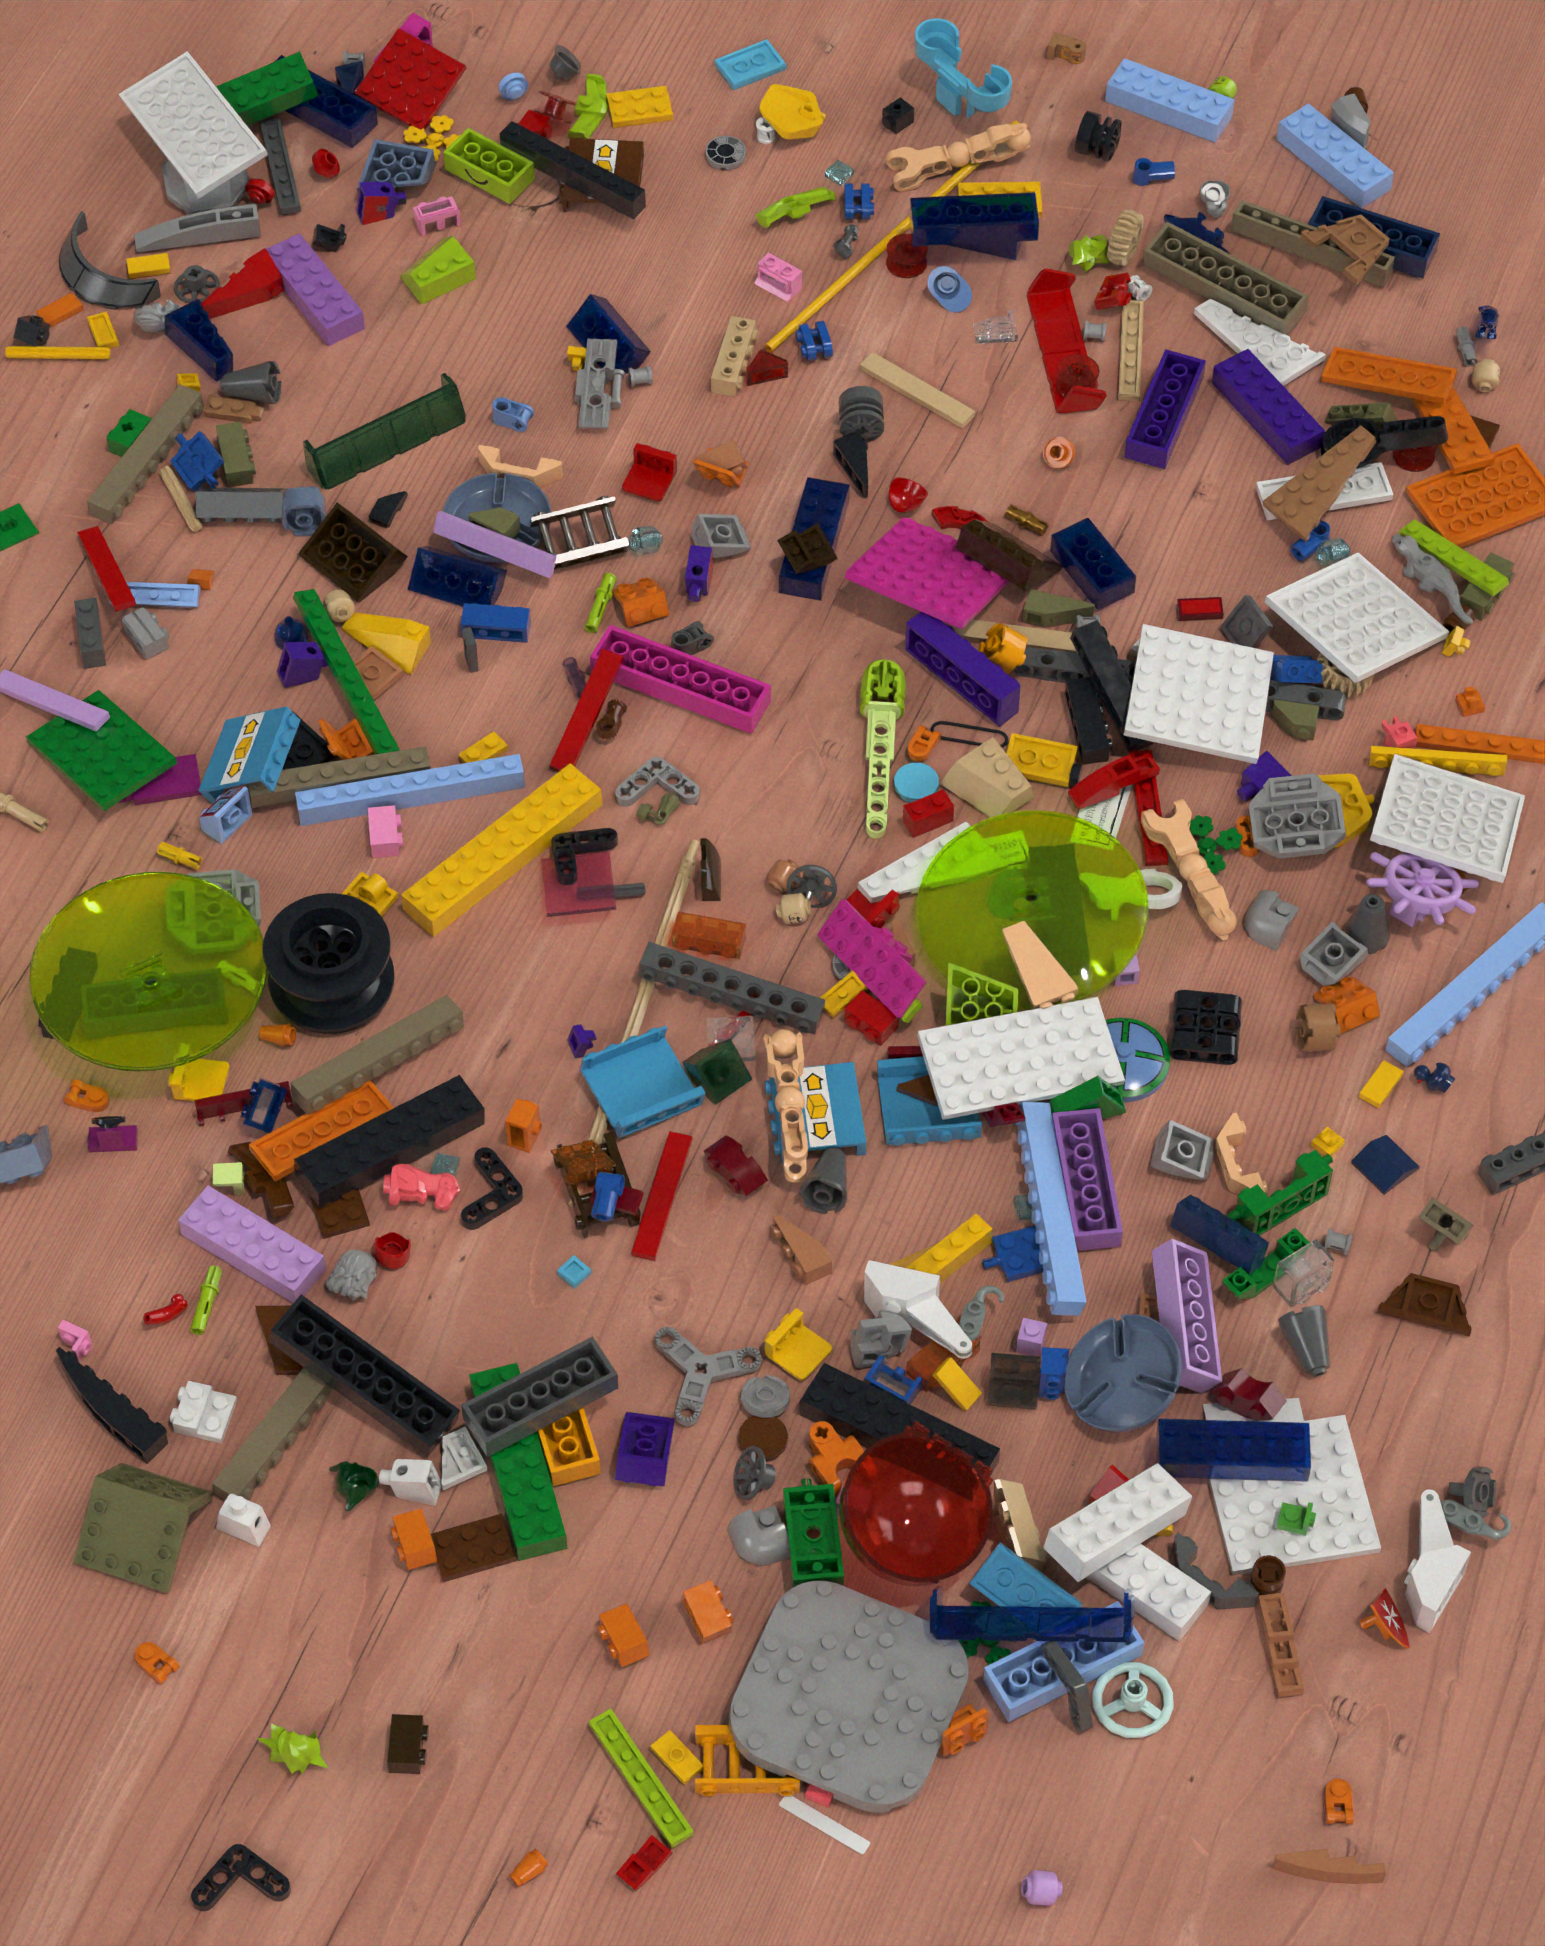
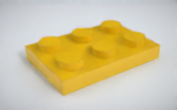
M666 86L606 93L613 128L673 120V112Z
M1012 733L1006 754L1026 779L1068 787L1078 746Z

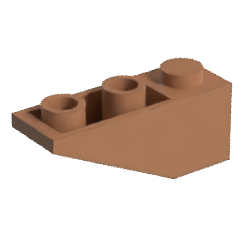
M773 1216V1227L770 1228L771 1233L776 1241L780 1240L783 1254L786 1259H791L793 1262V1269L798 1278H802L807 1285L832 1274V1260L821 1242L780 1216Z

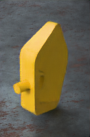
M772 84L759 105L761 115L781 137L789 140L814 137L826 117L825 113L820 112L814 93L780 84Z
M1354 774L1317 775L1322 779V782L1333 788L1341 797L1346 838L1334 846L1338 848L1367 830L1373 815L1369 804L1374 803L1373 794H1364L1358 778Z

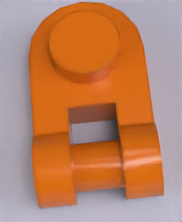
M920 725L908 745V756L910 759L917 762L927 760L935 746L938 745L942 734L937 731L931 732L927 730V727Z
M78 1079L72 1080L69 1087L71 1090L64 1098L65 1104L92 1112H101L109 1105V1097L105 1089L85 1084ZM79 1093L84 1094V1098L78 1097Z
M144 1642L135 1650L134 1655L138 1666L160 1685L167 1680L166 1676L180 1668L179 1663L173 1657L169 1656L153 1642ZM160 1663L164 1664L160 1669L156 1668Z
M1333 1779L1326 1786V1824H1335V1821L1353 1825L1352 1790L1349 1783L1343 1779ZM1334 1807H1343L1344 1811H1335Z

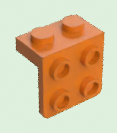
M694 459L693 461L697 468L696 470L701 473V477L713 481V478L721 480V484L731 488L733 485L740 487L747 468L744 469L743 473L736 476L732 471L701 460Z
M644 577L633 584H620L612 590L613 596L622 606L627 627L669 615L665 591L652 578Z
M323 718L318 720L321 726L319 732L324 739L328 740L329 744L327 747L333 756L338 755L340 760L375 755L356 718L338 731Z
M1345 977L1339 982L1330 986H1324L1314 993L1315 1000L1321 1004H1335L1336 1023L1340 1024L1341 1033L1380 1016L1376 992L1354 977Z
M970 1703L956 1711L949 1728L942 1733L939 1749L943 1757L950 1753L954 1755L960 1752L965 1744L982 1739L987 1732L988 1710L983 1708L976 1712Z

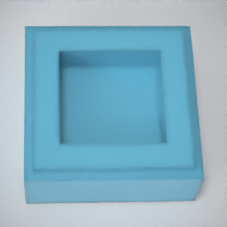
M575 1255L557 1270V1275L574 1289L592 1274L591 1269Z

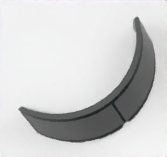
M81 211L63 242L59 254V268L66 286L71 291H74L75 295L89 304L104 305L106 309L112 310L119 307L132 306L135 309L142 308L145 304L149 305L160 298L159 282L156 278L132 280L114 277L98 270L85 259L77 242V236L88 229L85 213Z

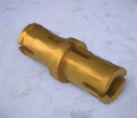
M1010 504V507L1008 506L1005 512V517L1018 522L1023 528L1032 529L1042 536L1048 530L1049 523L1035 517L1030 511L1026 512Z

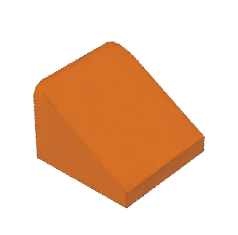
M192 569L188 576V584L199 585L201 589L211 590L214 571Z

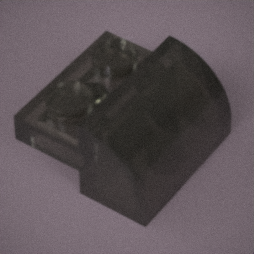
M991 1353L987 1406L1037 1410L1041 1357Z

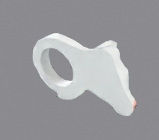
M1156 869L1139 870L1124 879L1099 876L1095 873H1082L1079 876V883L1087 890L1091 902H1094L1098 909H1111V921H1117L1118 910L1124 903L1150 909H1165L1178 903L1182 893V882H1179L1172 875L1157 872ZM1157 885L1165 887L1170 891L1162 895H1149L1141 892L1139 889L1145 886Z

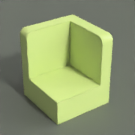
M242 1162L213 1164V1186H233L235 1196L244 1195V1170Z

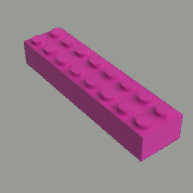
M609 625L590 656L591 673L602 649L622 655L624 660L614 682L751 734L771 702V685L612 625Z

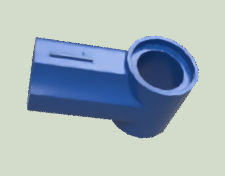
M1139 158L1135 162L1133 181L1137 185L1145 186L1151 180L1175 178L1174 161L1152 162L1147 158Z
M1320 521L1317 528L1311 531L1307 542L1300 538L1290 546V551L1297 560L1304 561L1318 549H1324L1329 545V524L1325 521Z
M606 1172L598 1173L595 1185L596 1197L591 1213L593 1218L604 1222L613 1221L618 1196L620 1197L624 1190V1175Z

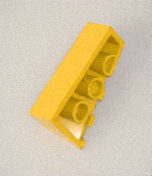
M976 1213L941 1241L889 1265L939 1275L940 1283H942L992 1244L993 1229Z

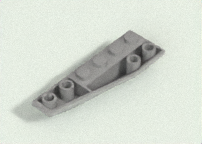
M256 203L215 208L186 215L134 234L137 252L261 236Z

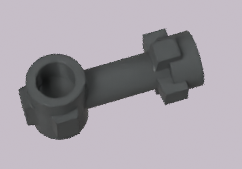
M853 224L844 228V239L840 238L833 244L834 250L843 259L852 254L853 250L850 243L858 238L859 229Z

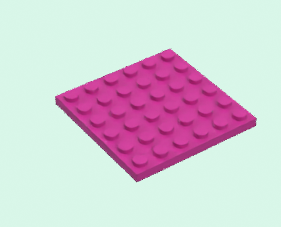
M905 517L895 524L845 573V579L960 629H963L1009 583L1005 578L956 549L958 540L952 536L935 531L932 527L921 525L913 519Z

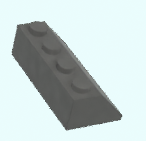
M201 487L196 491V518H202V521L205 522L215 521V518H224V522H236L237 518H245V522H258V518H267V522H280V518H282L283 496L288 488L212 489L210 487Z

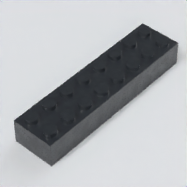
M458 1075L295 1158V1175L318 1208L321 1209L324 1205L342 1198V1195L354 1189L356 1191L385 1176V1174L391 1173L392 1166L402 1163L408 1164L484 1125L485 1108L463 1078Z
M302 1294L270 1331L269 1342L427 1458L441 1442L443 1436L449 1432L458 1420L460 1413L458 1408Z
M823 1363L800 1400L799 1415L815 1423L819 1421L828 1422L833 1426L837 1434L845 1438L852 1435L860 1445L975 1502L999 1463L1000 1448L826 1363Z

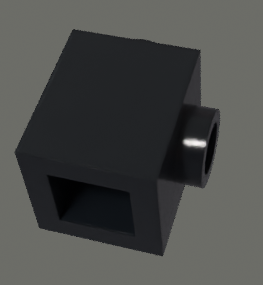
M901 97L883 108L882 124L895 134H898L914 123V107Z
M35 315L19 317L13 338L34 347L46 344L50 335V324L44 322L43 318Z

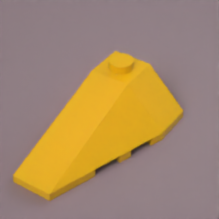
M354 612L352 617L342 626V631L360 645L364 644L368 648L374 647L402 668L404 673L412 675L431 644L429 626L409 619Z

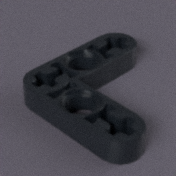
M600 828L560 833L553 836L552 851L558 882L562 885L574 884L578 879L575 854L615 848L618 845L617 831L612 828ZM582 840H590L588 843H580ZM564 857L570 858L569 860H566V861H561V860H559L560 858H564ZM564 870H569V874H565Z
M487 1147L478 1149L474 1155L476 1168L494 1190L462 1210V1224L469 1230L478 1229L516 1206L523 1199L521 1184L497 1154ZM482 1157H484L485 1159H488V1158H489L490 1165H491L490 1168H489L488 1163H487L485 1160L481 1161V1158H482ZM496 1172L505 1174V1178L500 1181L494 1180L492 1176ZM507 1185L512 1192H516L515 1196L512 1194L508 1195ZM490 1201H495L499 1204L493 1210L486 1208L485 1205ZM468 1215H471L473 1217L476 1216V1220H473L472 1218L468 1219Z
M235 1844L223 1854L191 1892L193 1906L197 1910L208 1911L215 1906L240 1876L271 1900L278 1902L284 1901L289 1897L291 1887L285 1875L246 1846ZM236 1854L239 1856L242 1854L244 1860H237L234 1863L233 1855ZM231 1865L233 1866L234 1872H232V1870L229 1868ZM256 1867H262L266 1870V1873L262 1878L255 1879L251 1876L252 1870ZM218 1872H225L229 1875L227 1881L222 1884L216 1883L214 1876ZM270 1878L277 1886L283 1884L284 1890L274 1892L273 1885L268 1882ZM208 1883H210V1885L212 1886L211 1890L209 1889V1885H207ZM208 1893L209 1900L199 1902L198 1895L204 1896Z

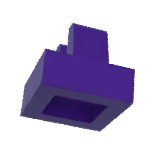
M582 1024L573 1025L567 1041L574 1057L581 1058L584 1057L586 1050L593 1048L592 1041L597 1038L593 1030H584Z

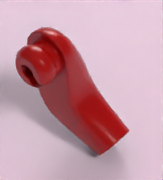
M181 1294L173 1295L171 1298L172 1304L161 1309L146 1312L143 1316L144 1323L146 1325H162L172 1321L186 1310L188 1306L187 1300H184Z

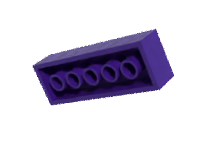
M1165 349L1126 440L1124 458L1166 469L1203 381L1206 360Z
M1249 349L1214 366L1212 384L1287 465L1321 448L1325 430Z
M923 612L918 613L906 623L905 650L997 726L1001 727L1019 712L1021 687L1019 682L1007 675L999 665L991 662L983 652L976 650L967 639L960 637L952 627Z

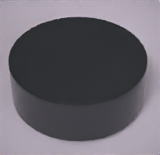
M1074 763L1072 765L1069 778L1071 786H1075L1080 782L1082 764Z

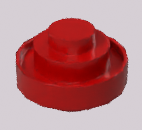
M319 149L313 154L312 163L317 174L326 178H333L339 173L340 165L333 153L326 149Z
M251 178L245 185V191L253 203H270L275 196L271 185L263 179Z

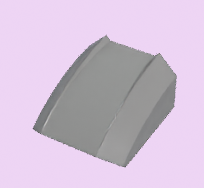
M1355 94L1339 97L1331 105L1330 121L1366 149L1371 124L1370 119Z
M698 514L692 524L691 538H693L695 546L711 547L713 558L735 555L751 549L744 527L737 515Z
M1331 922L1301 953L1302 969L1323 986L1335 984L1350 974L1368 957V949L1343 932L1334 922Z
M1169 1120L1161 1127L1156 1137L1150 1164L1153 1168L1172 1175L1205 1180L1209 1178L1214 1157L1213 1139Z

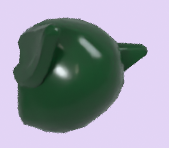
M343 1461L329 1468L330 1472H337L335 1476L336 1489L347 1500L346 1511H350L357 1503L371 1495L378 1487L377 1473L369 1467L358 1465L357 1462L349 1463Z

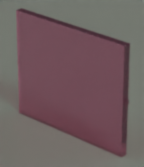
M610 852L575 855L578 879L572 885H562L558 882L554 858L541 859L547 917L616 910ZM564 857V858H560L559 860H561V861H566V860H569L570 858ZM564 870V873L569 874V870Z

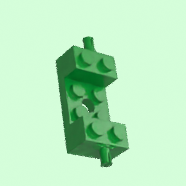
M1316 1149L1308 1154L1303 1153L1296 1160L1293 1179L1287 1188L1282 1191L1277 1190L1268 1197L1258 1184L1252 1188L1247 1187L1238 1194L1236 1208L1225 1216L1239 1222L1253 1233L1258 1235L1264 1234L1328 1195L1333 1169L1328 1165L1333 1163L1331 1155L1327 1153L1322 1157Z
M804 1478L801 1480V1487L783 1488V1507L788 1532L792 1588L811 1581H829L844 1586V1569L834 1484L812 1485V1480L807 1478L806 1486V1479ZM811 1529H816L821 1535L818 1538L812 1539L806 1533Z

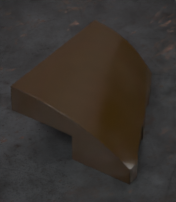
M700 838L702 901H721V859L714 845L707 838Z

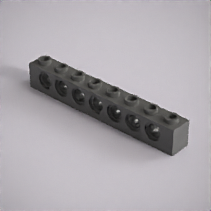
M648 942L639 963L638 976L643 977L647 981H655L664 984L668 988H676L692 996H700L709 999L713 1003H721L737 1011H745L758 1018H766L775 1021L779 1025L796 1028L803 1033L815 1035L824 1013L826 1002L824 999L652 942Z

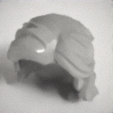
M169 299L165 308L157 302L152 303L151 306L145 304L142 308L135 309L133 318L141 330L150 333L160 332L179 317L182 313V307Z
M346 1251L341 1255L336 1263V1268L329 1275V1278L325 1280L326 1287L330 1292L338 1294L341 1292L342 1296L347 1295L348 1298L351 1297L352 1301L359 1296L362 1299H366L368 1287L377 1277V1261L371 1254L365 1251Z

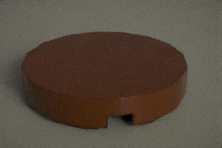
M753 1415L745 1420L740 1427L738 1441L742 1452L750 1446L761 1448L767 1462L775 1460L785 1451L788 1433L783 1422L775 1416L762 1418ZM755 1451V1459H757L759 1455Z

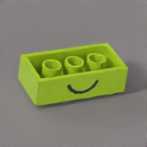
M467 128L443 152L445 170L509 204L535 180L533 161L470 128Z

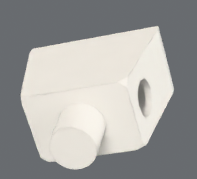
M397 1459L394 1461L392 1470L382 1469L379 1475V1483L391 1485L396 1497L436 1506L442 1484L432 1461Z
M229 1494L218 1513L216 1525L218 1530L257 1547L260 1546L271 1527L260 1505L235 1494Z

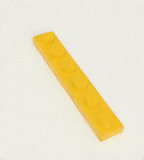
M1371 746L1368 766L1390 768L1394 754L1450 772L1504 776L1507 766V755Z

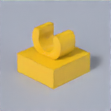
M568 346L567 356L569 361L572 362L573 371L582 369L583 363H585L587 348Z
M1456 626L1445 640L1442 654L1448 657L1454 652L1463 655L1464 650L1469 649L1471 641L1462 638L1464 629Z
M1328 1126L1311 1141V1146L1323 1156L1328 1153L1331 1157L1345 1145V1140Z

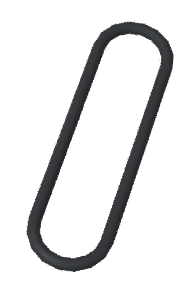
M948 721L935 722L931 727V732H934L935 726L939 724H946L969 729L1002 734L1005 738L1004 743L1000 745L1001 748L1004 747L1008 742V736L1006 735V733L996 729ZM941 736L942 740L978 746L983 744L980 742Z

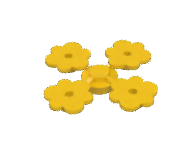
M442 115L441 117L434 116L432 118L430 127L435 129L436 133L428 136L424 132V128L420 130L410 126L408 130L404 131V139L407 143L413 142L418 144L420 140L426 139L428 145L426 147L422 146V148L433 149L435 162L439 159V148L445 144L447 149L460 135L452 134L444 139V136L439 134L444 131H450L451 126L454 124L453 119L448 118L447 115Z

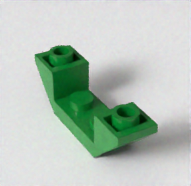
M1294 1228L1277 1240L1275 1251L1264 1258L1262 1266L1250 1274H1247L1239 1267L1225 1277L1222 1283L1237 1299L1255 1298L1291 1272L1309 1250L1311 1243Z

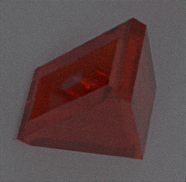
M760 349L746 369L747 386L788 377V361Z

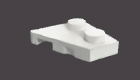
M466 1427L443 1436L441 1479L443 1490L487 1471V1466Z

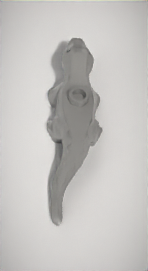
M1400 534L1392 536V543L1395 545L1398 553L1404 555L1408 560L1403 568L1404 576L1418 578L1421 590L1430 593L1438 590L1445 594L1453 612L1466 624H1473V620L1461 607L1458 587L1452 579L1448 568H1445L1433 556L1419 549L1416 539L1410 535L1403 537Z

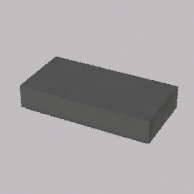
M471 627L462 630L464 655L469 671L473 673L479 671L477 646Z

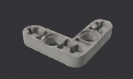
M661 757L649 759L615 790L616 802L623 807L633 805L656 784H659L669 793H674L682 803L687 805L697 803L700 798L699 786ZM674 777L677 778L679 782L676 784H670L667 782V780L669 778ZM642 778L645 779L647 783L644 785H638L635 783V781L637 779Z

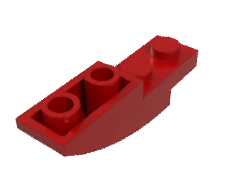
M1150 753L1136 758H1132L1129 754L1085 777L1068 791V795L1078 810L1119 795V789L1158 775L1160 768Z

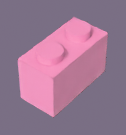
M395 805L368 808L372 858L400 856L399 847L403 846L402 833H398L397 828H402L401 814H396Z

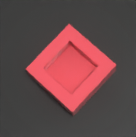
M812 1784L809 1785L805 1793L806 1799L827 1808L830 1807L834 1796L833 1793Z

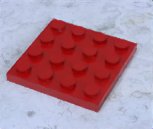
M398 28L354 94L356 97L404 124L414 126L420 130L424 128L425 131L467 68L465 64Z

